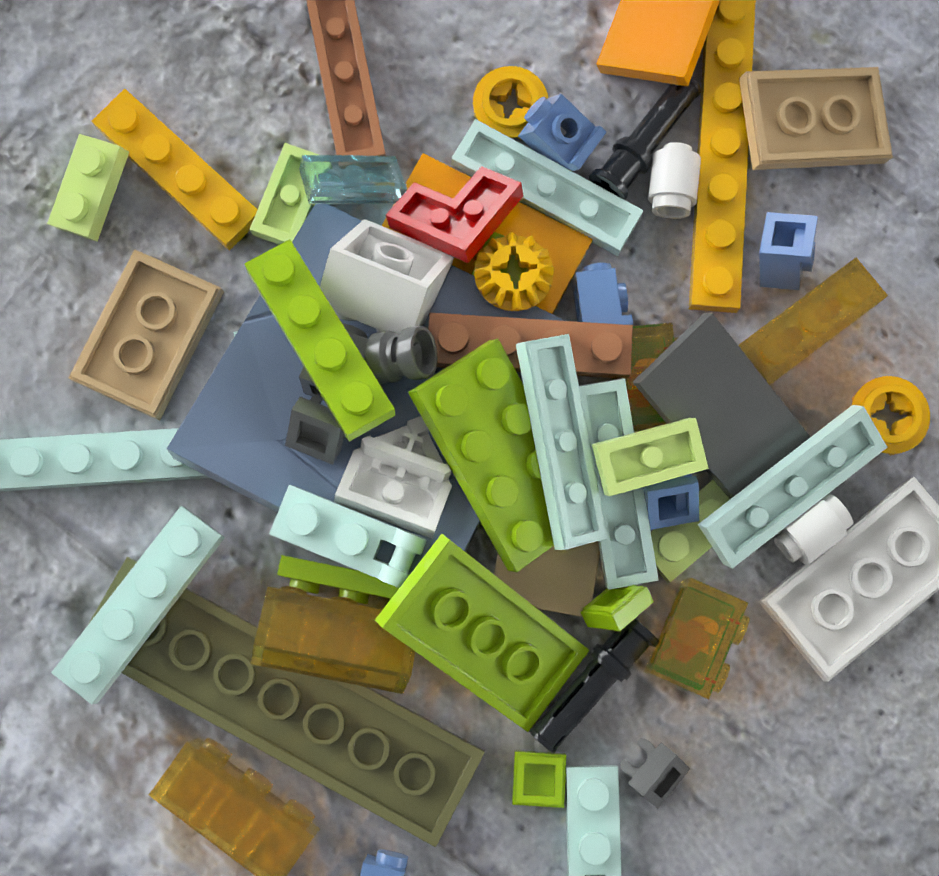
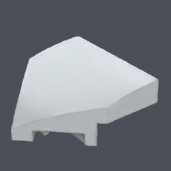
M419 416L407 421L406 426L381 436L362 438L361 447L355 449L352 453L335 493L334 502L432 539L452 487L449 481L451 470L448 464L443 463L428 434L429 429L422 417Z

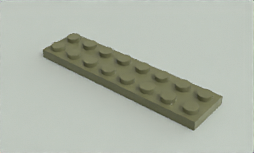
M126 557L90 622L134 567L137 560ZM188 588L181 594L121 672L434 847L437 846L485 753V750Z

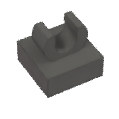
M316 395L308 400L300 396L291 410L285 446L333 465L341 452L344 432L329 407L321 405L322 397Z
M640 738L637 744L647 753V760L641 767H633L628 761L623 759L620 762V766L631 777L628 784L659 809L690 768L662 742L656 748L647 739Z

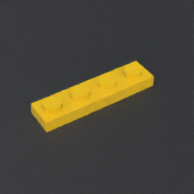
M123 89L91 121L113 144L129 151L128 158L229 251L250 231L258 209L126 89Z

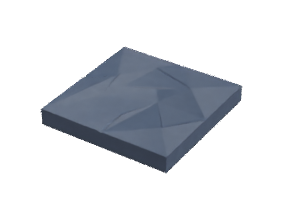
M318 199L292 243L320 287L330 248L355 228L361 220ZM451 265L430 310V313L565 321L536 306L522 311L499 309L483 298L476 286L473 275ZM260 294L166 449L173 459L277 513L289 485L296 486L334 502L335 493L352 453L355 449L361 447L362 438L381 436L407 425V421L421 416L408 392L428 379L411 380L403 376L396 383L380 384L395 408L396 416L350 442L344 434L341 452L333 465L285 446L293 406L300 396L308 400L312 396L303 393L299 380L303 364ZM429 315L423 325L427 329L429 326ZM340 319L342 323L355 326L364 331L368 336L367 339L377 332L376 328L359 321ZM436 367L433 376L445 368ZM517 372L520 380L523 383L521 372ZM321 400V405L328 407L326 402ZM429 431L428 434L433 444L435 445L443 463L448 464ZM452 470L449 477L452 487L432 539L393 525L427 540L422 554L415 555L409 573L414 570L441 534L466 552L481 523ZM383 540L376 559L389 564L396 545Z

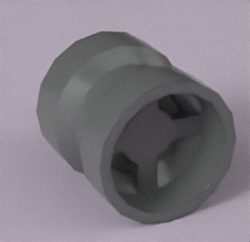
M409 327L402 330L398 335L390 330L376 332L367 340L365 349L366 363L380 384L396 383L403 376L411 380L428 379L436 371L438 362L437 347L432 333L426 327Z

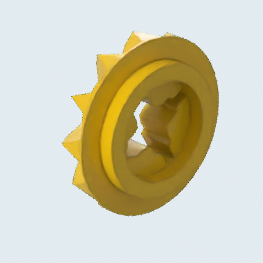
M504 66L487 73L475 88L473 95L474 117L510 138L522 140L518 135L528 123L524 117L541 97L548 98L547 90L542 81L527 69L516 66ZM512 89H516L517 105L523 107V109L515 108L513 114L507 119L505 118L504 106L498 104V101L506 102L508 96H511Z
M513 232L497 239L492 237L483 250L478 252L474 268L475 283L480 294L491 305L506 311L527 310L540 303L548 294L554 276V267L549 257L548 249L541 247L534 240L533 236L526 238L517 236ZM511 255H515V260H518L519 267L529 270V272L521 273L517 289H514L510 275L500 271V269L508 267Z
M882 376L872 379L864 384L851 398L852 405L864 406L870 418L871 415L884 409L885 402L889 404L891 412L907 415V417L892 423L891 431L887 429L885 421L871 418L887 445V448L882 453L891 456L909 451L917 446L927 434L930 425L928 402L923 393L914 384L903 378Z

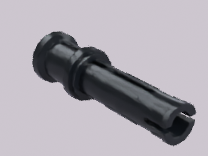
M691 77L688 86L670 84L632 134L615 142L612 148L613 154L601 169L592 171L589 175V181L626 200L628 197L627 189L637 176L646 173L651 168L652 153L694 99L700 95L701 87L698 82Z
M636 619L631 621L621 631H614L603 645L596 644L592 649L593 653L591 654L594 659L529 732L546 749L554 754L566 737L577 727L607 690L617 680L622 682L632 675L630 668L649 646L656 647L660 643L659 639Z

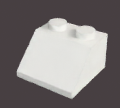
M364 219L330 248L320 288L338 318L346 321H359L376 328L377 332L390 330L398 335L406 328L424 325L450 270L454 257L413 238Z

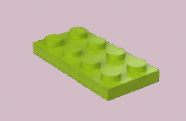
M499 339L489 340L410 390L408 394L508 571L519 572L554 546L524 386Z
M443 534L438 537L375 619L387 632L527 732H529L590 651Z

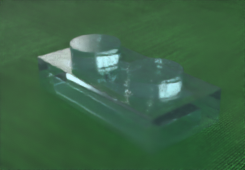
M302 155L299 171L309 204L396 203L407 191L396 156Z

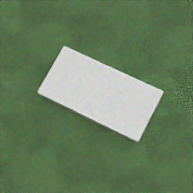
M915 477L907 479L846 529V537L810 564H803L758 601L823 681H830L939 590V505Z

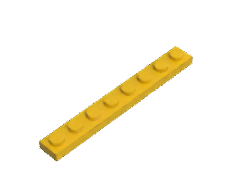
M720 0L703 45L697 153L701 156L697 203L694 206L689 310L737 313L741 307L749 143L739 78L746 71H752L756 0Z

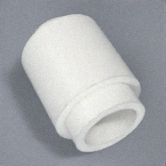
M677 142L664 145L663 149L653 154L648 201L652 204V213L656 216L668 219L686 218L691 213V207L697 203L701 156L692 151L690 145Z
M829 493L781 530L778 536L774 538V542L780 552L790 562L794 563L796 560H799L803 564L808 565L847 536L846 529L853 525V519L843 503L833 494Z

